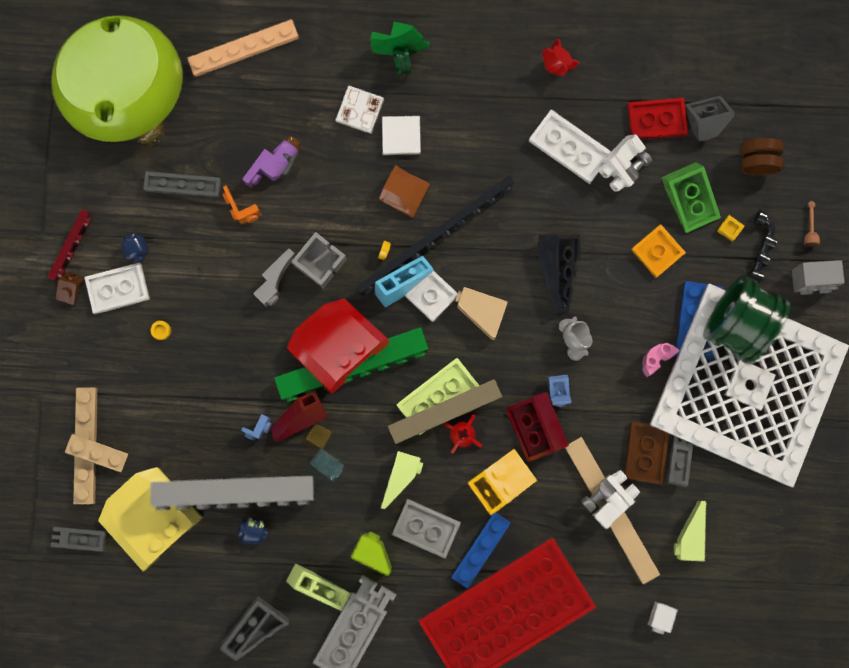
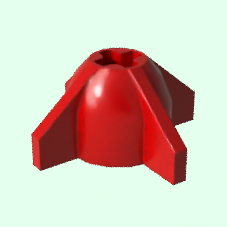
M558 38L553 42L551 49L546 47L542 51L545 68L552 74L564 76L568 69H573L579 64V61L572 59L570 54L562 48Z
M473 414L468 423L459 422L454 426L446 422L443 423V426L451 430L450 439L455 444L451 450L452 454H454L457 447H467L472 443L480 448L483 444L475 440V430L471 425L476 415Z

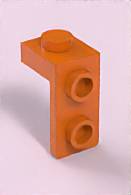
M223 187L225 193H222L226 203H230L233 208L230 212L234 220L238 219L243 224L247 221L251 223L258 219L261 212L256 204L239 211L228 187Z

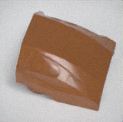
M396 165L382 190L379 200L414 218L430 184L409 174Z

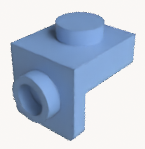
M568 375L548 377L549 395L552 405L561 407L570 404Z
M261 414L254 431L244 427L241 431L245 432V437L253 441L256 438L262 439L263 434H267L272 425L270 423L271 418Z

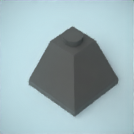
M721 96L685 105L692 133L698 141H707L710 138L717 137L735 116L733 109Z

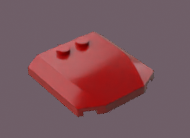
M343 298L324 304L298 326L291 337L287 349L333 394L346 382L345 378L372 354L376 356L389 344V340Z

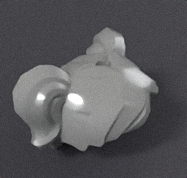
M577 317L560 321L558 327L563 332L565 344L569 348L567 355L570 359L579 361L584 355L587 356L589 354L587 349L593 343L588 325L583 321H577Z

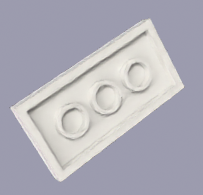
M550 110L529 139V142L589 184L602 167V160L611 152L552 110Z

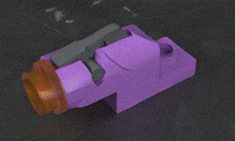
M289 135L272 151L273 154L264 149L243 177L244 183L252 188L254 184L257 185L259 183L262 173L273 181L281 175H287L298 156L301 143Z

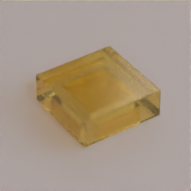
M315 423L306 440L323 449L332 432Z

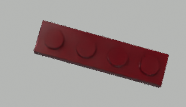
M81 210L47 276L48 278L57 282L65 274L66 269L64 267L67 261L71 262L75 254L73 252L74 247L81 243L83 239L82 232L84 228L89 227L92 218H90L91 214L88 211Z

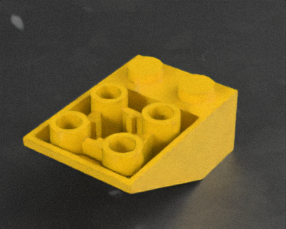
M513 449L470 480L468 485L488 513L492 515L535 483L537 479L516 450Z

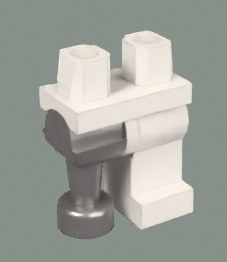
M637 135L626 136L602 160L603 165L599 172L604 178H608L610 175L614 177V180L610 183L613 191H620L624 187H630L638 179L639 169L642 166H648L652 162L651 156L643 151L646 147ZM637 155V161L632 164L630 160Z
M621 470L613 475L606 476L599 483L598 490L590 498L586 496L581 500L582 504L590 512H593L596 509L595 504L601 499H605L606 503L593 514L605 529L611 526L635 502L634 499L640 492L633 484L626 490L621 487L620 484L627 479Z

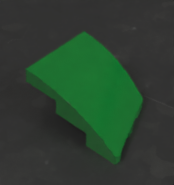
M394 22L391 36L372 32L370 38L373 53L393 55L392 50L397 49L403 52L406 47L409 53L429 48L430 42L423 41V35L414 26Z

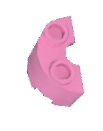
M668 343L659 344L648 350L642 362V370L645 376H650L661 367L659 364L660 360L667 361L680 350Z

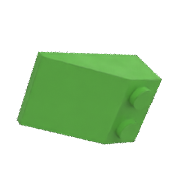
M695 162L662 177L667 195L686 233L721 218L704 166Z

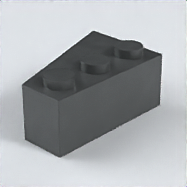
M257 596L222 641L220 650L237 661L257 647L262 641L271 637L282 627L287 626L289 618Z

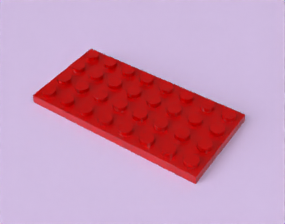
M552 537L421 618L419 623L447 668H498L595 609L596 605Z

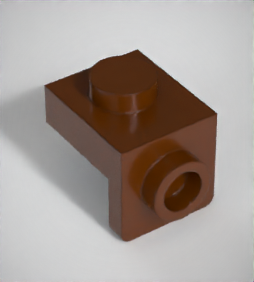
M75 273L64 274L58 279L56 300L72 305L77 303L79 285L83 283L84 278L79 277Z

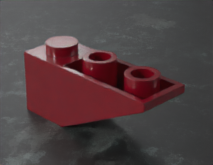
M314 390L298 398L272 425L270 429L275 442L328 418L317 392Z

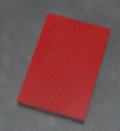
M684 98L628 102L631 135H637L640 140L688 135Z

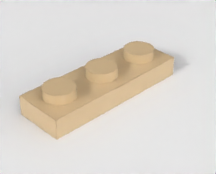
M74 434L71 435L64 452L118 472L122 471L128 456L127 453Z

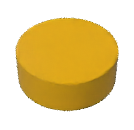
M383 242L378 259L386 260L391 246L390 242Z
M156 321L151 326V334L157 340H165L170 336L171 328L164 321Z

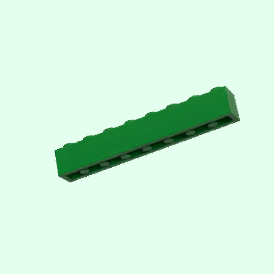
M421 327L388 338L389 344L376 356L372 354L345 378V383L353 381V377L358 375L361 378L371 375V371L375 369L379 371L386 370L393 363H397V365L408 362L407 358L414 356L417 359L426 356L425 352H428L429 349ZM305 367L275 377L281 399L283 401L287 400V403L296 401L298 396L306 395L320 388L327 390Z

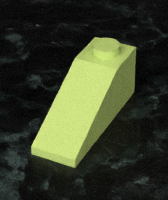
M398 451L381 508L386 509L415 478L416 473H421L423 463L420 462L421 458Z
M697 501L677 539V543L674 544V555H677L679 560L705 561L706 501Z
M295 564L286 580L294 589L340 611L343 610L351 595L345 589L298 564Z

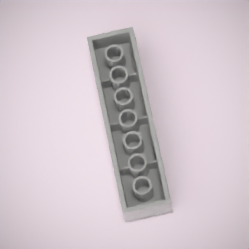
M313 476L150 482L151 507L156 506V510H170V506H176V510L190 509V505H197V509L210 508V504H217V508H228L230 503H237V507H249L250 503L257 502V506H270V502H277V505H289V501H297V505L309 504V500H313Z

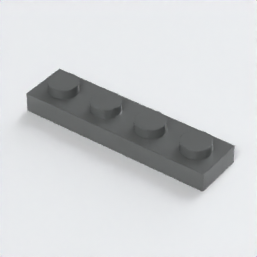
M146 171L143 190L145 192L220 198L222 179L218 177Z

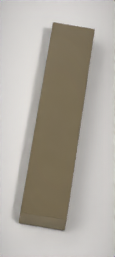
M495 379L393 423L388 428L395 444L502 398Z

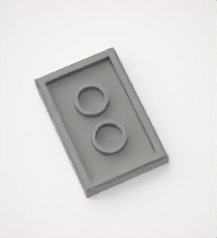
M407 499L392 535L446 558L461 522Z

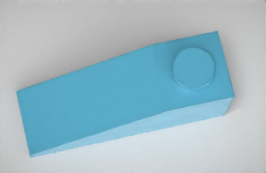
M421 256L376 281L375 295L384 307H387L404 297L431 274L434 269Z

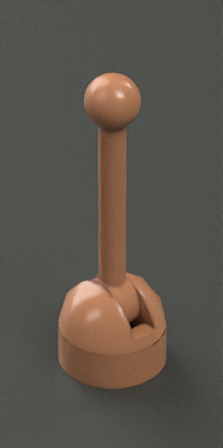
M813 201L808 203V208H810V232L804 237V246L807 247L820 245L819 235L814 232L813 208L815 207V202Z

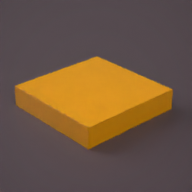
M661 224L631 249L656 278L686 253Z

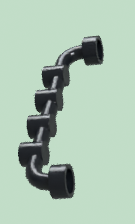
M763 210L757 212L753 223L759 226L765 224L768 230L762 240L761 249L756 255L754 267L749 273L751 280H755L759 284L764 277V273L760 272L762 265L766 267L771 259L767 252L769 248L774 249L777 244V239L774 238L775 224L767 217L768 213Z

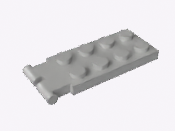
M362 575L359 580L362 583L357 594L353 592L313 663L321 668H356L387 613L384 609L388 601H394L397 594L381 586L379 592H376L374 589L378 583Z

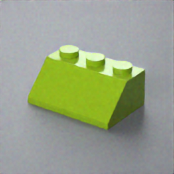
M371 531L368 534L364 533L351 558L389 575L392 567L384 543L379 540L381 536Z

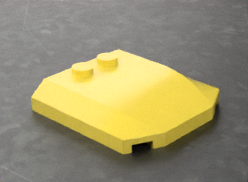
M158 467L136 473L106 500L98 520L142 571H146L171 545L203 518L193 505H190V509L176 510V506H170V510H156V506L151 507L150 482L170 481Z

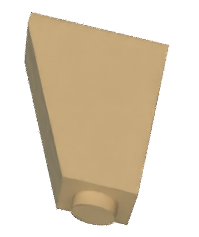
M464 287L463 291H459L455 300V302H458L457 308L490 339L495 340L508 302Z

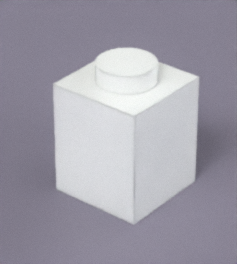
M654 602L648 625L653 627L652 631L664 634V631L670 633L677 609Z

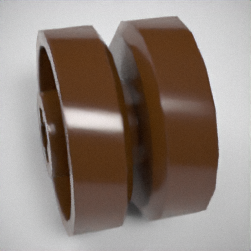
M757 138L742 142L741 155L745 158L741 160V172L749 175H771L782 172L784 170V159L780 156L784 153L783 141L773 138Z

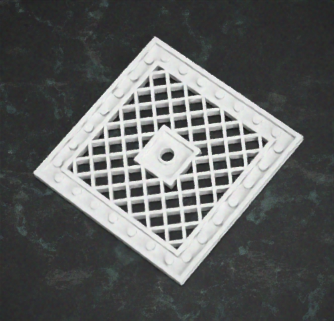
M707 284L649 425L789 487H794L849 345L787 318L776 338L782 349L774 351L771 345L768 349L769 354L761 356L757 360L761 368L752 364L747 365L742 360H738L736 364L732 351L725 346L727 356L720 358L716 348L721 346H715L711 341H708L710 348L703 350L707 341L703 337V332L708 318L725 290L712 284ZM784 339L794 344L786 346ZM796 347L799 356L792 359L788 349ZM802 347L811 352L804 354ZM712 350L715 360L707 363L704 353ZM783 351L787 361L780 364L776 354ZM813 354L816 364L809 367L806 357ZM771 356L775 366L767 369L764 359ZM700 358L703 365L696 368ZM729 358L733 368L725 371L721 361ZM801 359L804 369L797 371L793 362ZM717 363L720 373L713 376L709 366ZM788 364L792 374L785 376L781 367ZM817 367L816 372L813 376L811 369ZM704 368L708 378L700 381L696 371ZM774 369L777 370L780 379L773 381L775 374L769 372ZM733 371V374H732L731 379H730V381H729V379H728V377H727V373H730V372ZM806 372L809 382L802 384L799 374ZM693 375L696 383L689 385V382ZM722 376L726 386L717 388L714 379ZM794 377L797 387L790 389L786 379ZM748 379L754 383L752 390H748L745 386ZM710 381L713 391L705 393L702 383ZM782 382L785 391L778 394L774 384ZM810 385L808 392L806 394L804 387ZM697 386L701 395L693 398L689 388ZM726 389L724 395L730 398L725 401L722 400L719 392ZM799 389L803 399L795 402L792 392ZM769 390H771L773 396L767 398ZM686 393L688 401L681 403ZM715 393L718 403L710 406L707 396ZM787 394L790 404L783 407L779 397ZM703 399L706 408L698 411L694 401ZM774 399L778 409L770 411L767 402ZM732 401L736 411L728 414L724 404ZM738 402L748 406L741 409ZM690 403L694 413L685 416L682 406ZM803 403L799 412L797 405ZM720 406L724 416L716 419L712 409ZM792 407L796 417L788 419L785 410ZM764 408L766 414L758 417L755 409L762 410ZM750 409L754 419L745 421L742 412ZM708 411L711 421L703 424L700 414ZM780 412L783 422L776 424L772 415ZM738 414L741 424L733 427L730 417ZM695 416L698 424L687 419ZM768 417L771 427L763 429L760 420ZM725 419L729 429L721 432L717 422ZM796 420L795 425L792 429L790 422ZM755 422L759 431L751 434L748 424ZM713 424L715 431L706 428V426ZM785 425L788 435L781 437L778 427ZM743 427L746 437L738 439L735 430ZM773 430L776 439L769 442L765 433ZM731 432L733 439L724 436V434ZM761 435L764 444L756 447L753 437ZM789 438L787 445L785 447L783 440ZM748 440L751 447L746 446L741 442ZM778 443L782 452L774 455L770 445ZM766 448L768 455L758 450Z

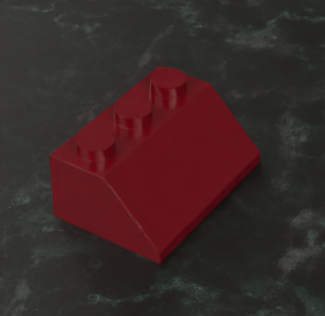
M547 392L506 408L527 462L569 446Z

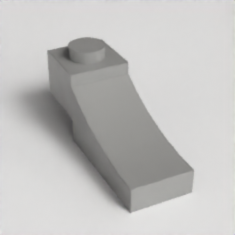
M287 249L262 274L266 282L253 293L266 307L268 305L272 306L279 299V283L284 272L296 256L290 249Z

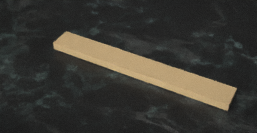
M580 437L570 443L565 449L591 495H593L598 490L599 483L605 477L583 438ZM603 498L596 504L600 508L606 503V501ZM623 512L612 523L610 528L641 583L645 584L659 576L660 573L625 512Z

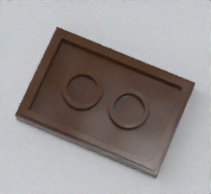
M630 422L624 474L627 477L626 480L663 485L669 433L647 423Z

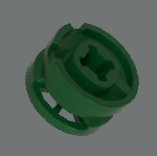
M404 48L403 52L397 49L392 50L397 76H402L406 71L412 74L408 48Z

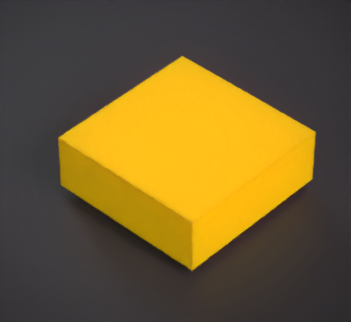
M728 215L717 232L733 242L744 225Z

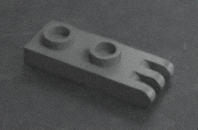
M674 435L667 483L687 487L693 444L683 439L678 441V437Z
M53 527V531H60V535H52V539H59V543L51 542V547L104 551L107 531Z

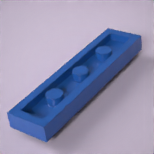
M496 512L493 513L451 578L468 589L511 522Z

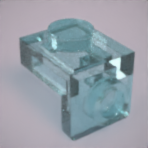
M322 448L309 463L332 481L341 474L344 464Z

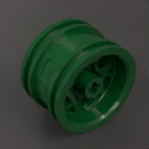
M742 275L728 287L717 302L707 320L703 337L705 340L711 341L715 346H725L733 351L735 358L750 365L756 362L769 349L779 335L788 317L790 302L785 298L781 299V296L777 293L770 295L759 288L757 281L751 280L747 275Z

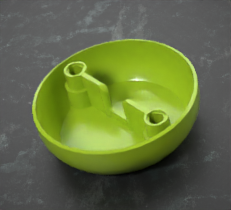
M109 16L83 25L64 42L53 64L51 88L53 98L61 114L78 132L95 140L118 142L130 140L149 132L169 115L179 98L183 73L176 49L157 27L134 17Z

